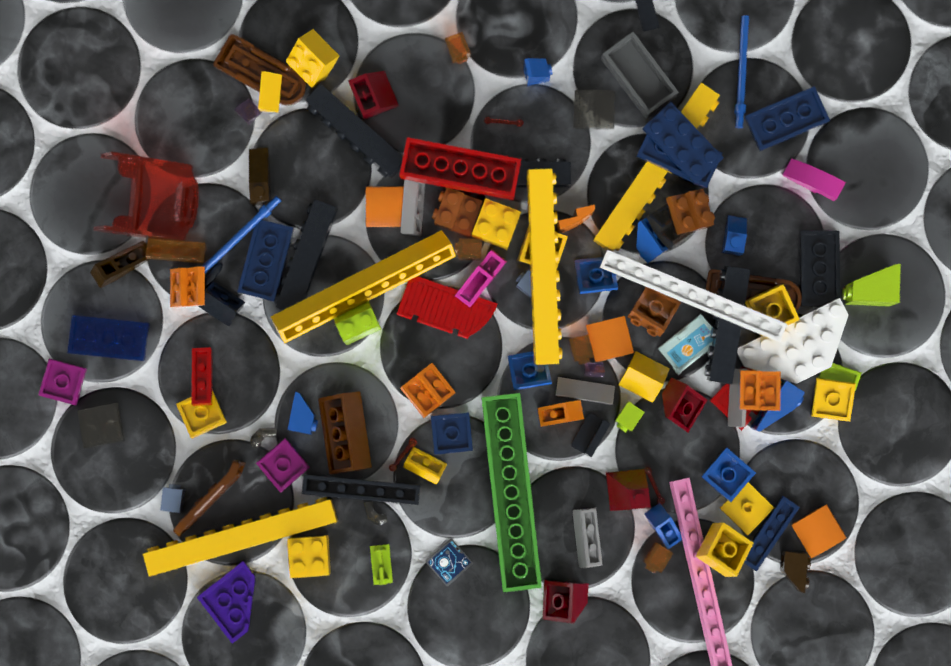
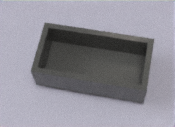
M634 32L602 54L601 60L645 119L677 97L678 90Z

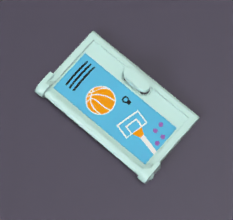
M702 314L658 347V350L672 365L673 370L678 375L705 354L709 346H712L713 338H710L712 326Z

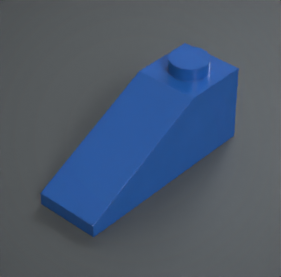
M781 379V411L761 410L750 428L760 432L790 413L802 403L805 392L790 382Z

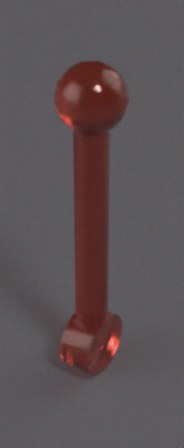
M490 117L484 119L485 124H512L517 127H522L524 124L521 119L517 121L497 120Z
M415 438L409 440V445L397 460L389 465L390 471H395L396 466L409 449L417 444Z
M646 467L645 474L648 475L658 497L657 502L663 505L665 499L661 497L651 474V468Z

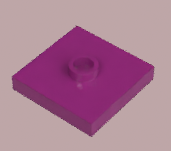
M49 358L38 395L77 406L87 368Z
M286 438L256 462L257 466L280 493L311 468Z

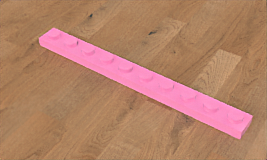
M690 478L672 481L669 484L711 666H732L710 566L695 557L704 539Z

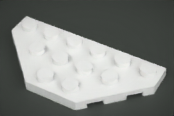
M838 298L799 317L800 320L788 325L780 342L766 336H761L739 347L737 355L746 368L756 371L781 372V379L797 384L832 366L848 313L841 299Z

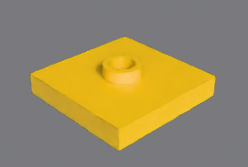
M816 378L811 416L850 421L856 383Z
M213 390L212 405L193 406L192 396L176 403L191 439L227 423Z
M748 482L732 502L726 500L720 509L746 535H749L774 507Z

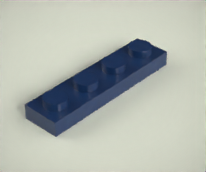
M781 497L752 541L753 545L744 561L747 566L755 571L759 569L800 508L786 497Z

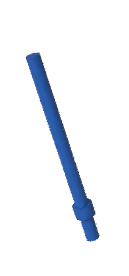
M741 16L737 104H735L734 108L736 128H743L744 113H746L744 100L749 16Z
M277 195L267 205L264 204L259 209V212L202 266L205 267V273L264 217L267 218L272 213V210L282 201Z

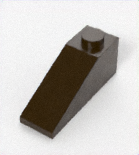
M268 148L249 149L250 203L253 206L267 205L272 200Z
M143 240L96 263L90 273L98 286L102 288L123 277L154 256Z

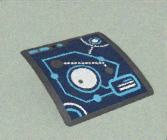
M453 539L448 540L425 561L446 586H449L473 564Z

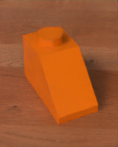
M581 400L537 408L541 427L584 419Z

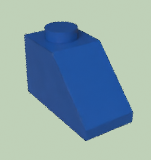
M524 59L523 69L527 86L550 81V75H553L551 64H547L546 59Z
M727 216L722 253L736 256L744 254L747 237V218Z
M650 216L638 222L636 245L640 256L648 264L672 247Z
M295 392L287 430L312 435L313 431L316 432L318 420H315L316 415L302 394Z
M660 503L644 513L667 549H670L682 540L681 533L673 519Z

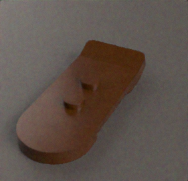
M234 34L228 37L213 63L214 67L259 93L262 71L281 74L280 105H294L304 97L306 92V82L294 69Z
M709 270L706 291L717 295L718 288L721 289L722 281L719 280L721 270ZM755 275L749 276L746 300L777 285L784 284L797 312L801 305L802 297L799 288L789 280Z
M233 460L226 476L218 484L214 483L208 489L209 493L205 497L199 498L194 504L195 507L174 528L173 532L178 537L185 533L241 477L246 462Z

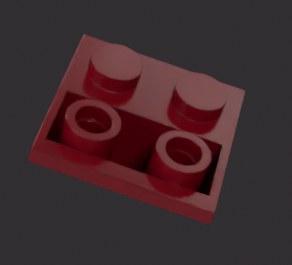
M385 71L366 73L348 80L364 120L399 106Z

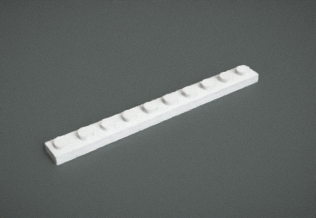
M607 250L600 268L778 342L781 341L788 325L610 250Z

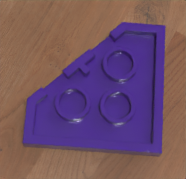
M245 561L241 562L197 597L231 643H234L249 631L256 576Z

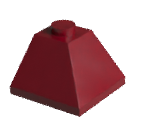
M672 377L662 393L665 417L689 433L707 399L689 385Z
M645 469L606 472L610 511L651 508Z
M544 580L542 619L574 623L588 603L589 583Z

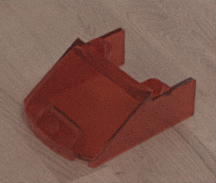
M118 152L101 154L100 158L118 161L120 175L132 178L128 216L120 215L115 217L112 226H96L93 231L131 237L184 241L190 228L193 227L198 210L197 179L195 180L192 165Z

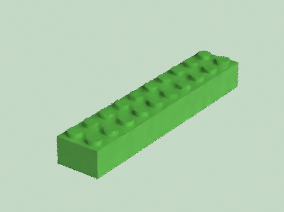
M520 393L481 397L503 592L542 588Z

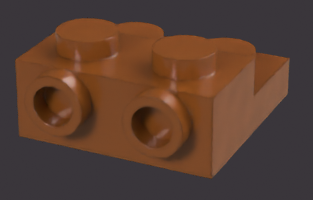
M446 188L445 191L442 190L438 199L441 202L439 209L435 208L432 219L435 220L434 225L470 237L483 201L451 188Z
M704 189L689 191L685 194L666 198L677 235L703 230L714 225L715 215L710 211L708 205L709 196L704 192Z
M645 287L629 313L628 318L631 319L630 321L633 325L645 327L651 336L658 335L661 337L680 306L681 301Z

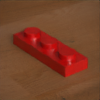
M211 347L192 348L193 406L212 405Z

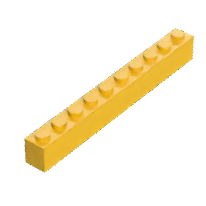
M700 83L681 113L696 129L699 125L703 127L709 119L706 116L710 110L714 112L720 103L717 101L720 95L703 83ZM646 162L593 241L606 250L612 252L614 250L619 251L624 243L621 239L625 234L630 235L635 227L632 223L635 219L640 220L645 213L643 207L646 203L651 204L656 196L654 191L657 187L659 189L662 188L667 180L664 177L669 171Z
M552 169L527 170L534 364L536 365L559 364V359H562V348L558 344V340L562 338L561 328H558V320H561V311L557 309V301H560V290L556 288V282H559L560 279L559 270H556V262H559V253L555 251V243H558V232L554 231V224H557V212H554L557 195L556 192L553 193V185H556V174L552 173Z
M441 230L271 316L272 322L285 344L456 257L452 243Z
M323 497L316 499V504L310 506L306 502L297 505L296 510L290 511V508L279 510V515L271 516V513L259 516L260 520L255 522L251 518L241 521V526L234 527V524L222 527L223 531L217 533L215 529L203 532L204 536L200 538L193 535L186 537V542L179 544L178 540L166 543L167 547L162 549L159 548V545L148 548V553L143 554L148 575L153 576L338 522L333 501Z

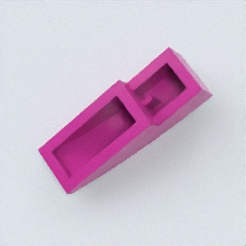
M792 158L782 176L813 193H819L832 201L838 198L846 183L831 174Z
M491 250L455 296L471 307L507 261L494 250Z

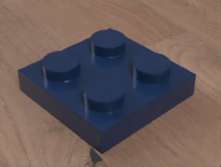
M469 412L431 416L435 455L473 451Z

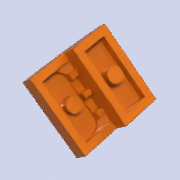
M366 186V227H401L404 186Z
M595 205L577 208L574 211V217L559 220L557 223L558 233L573 229L586 221L593 214Z
M205 267L170 269V307L205 305Z
M625 316L586 325L595 362L634 353Z
M433 363L400 388L423 418L456 393Z
M740 370V410L781 411V372Z
M827 504L791 525L811 558L847 538Z

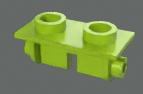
M389 544L370 546L374 585L393 583Z

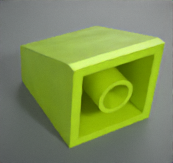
M895 264L845 285V288L842 289L844 304L892 306L900 303L901 264Z
M369 301L334 318L338 331L346 345L382 329Z

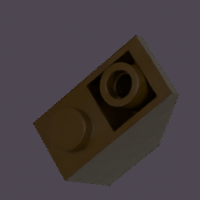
M781 551L780 571L798 592L805 593L806 589L809 588L807 569H810L811 559L808 558L807 553Z

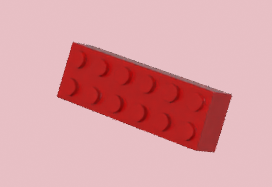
M407 137L400 179L514 200L521 159Z

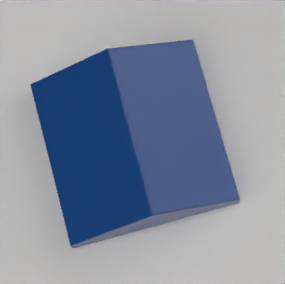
M604 257L575 260L577 284L580 294L618 290L616 274L600 268Z
M533 351L508 355L514 390L552 384L548 364H534Z
M726 447L701 477L717 492L732 502L756 472Z

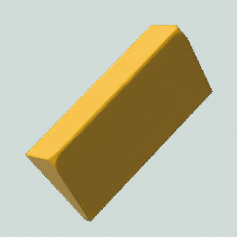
M261 72L259 111L279 113L281 74Z
M413 446L403 468L437 484L447 463Z

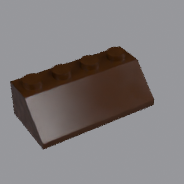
M360 391L318 398L329 474L372 468Z

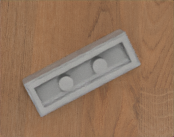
M404 180L401 219L402 234L417 237L422 235L425 183Z
M748 369L734 370L733 383L730 384L729 427L742 428L745 426L746 410H740V370L749 371Z
M558 377L555 396L613 405L615 386Z
M596 508L573 510L579 568L602 566Z

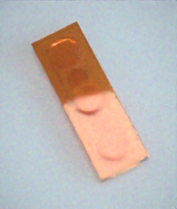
M148 238L146 258L204 263L206 244L202 242Z

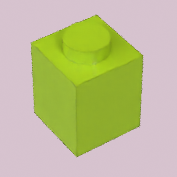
M626 402L614 420L618 423L616 427L625 433L627 430L631 432L644 414V411L631 402Z

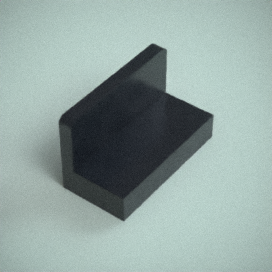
M213 281L205 290V305L198 307L225 325L230 326L235 315L243 308L245 301Z
M589 413L571 447L592 457L611 423Z

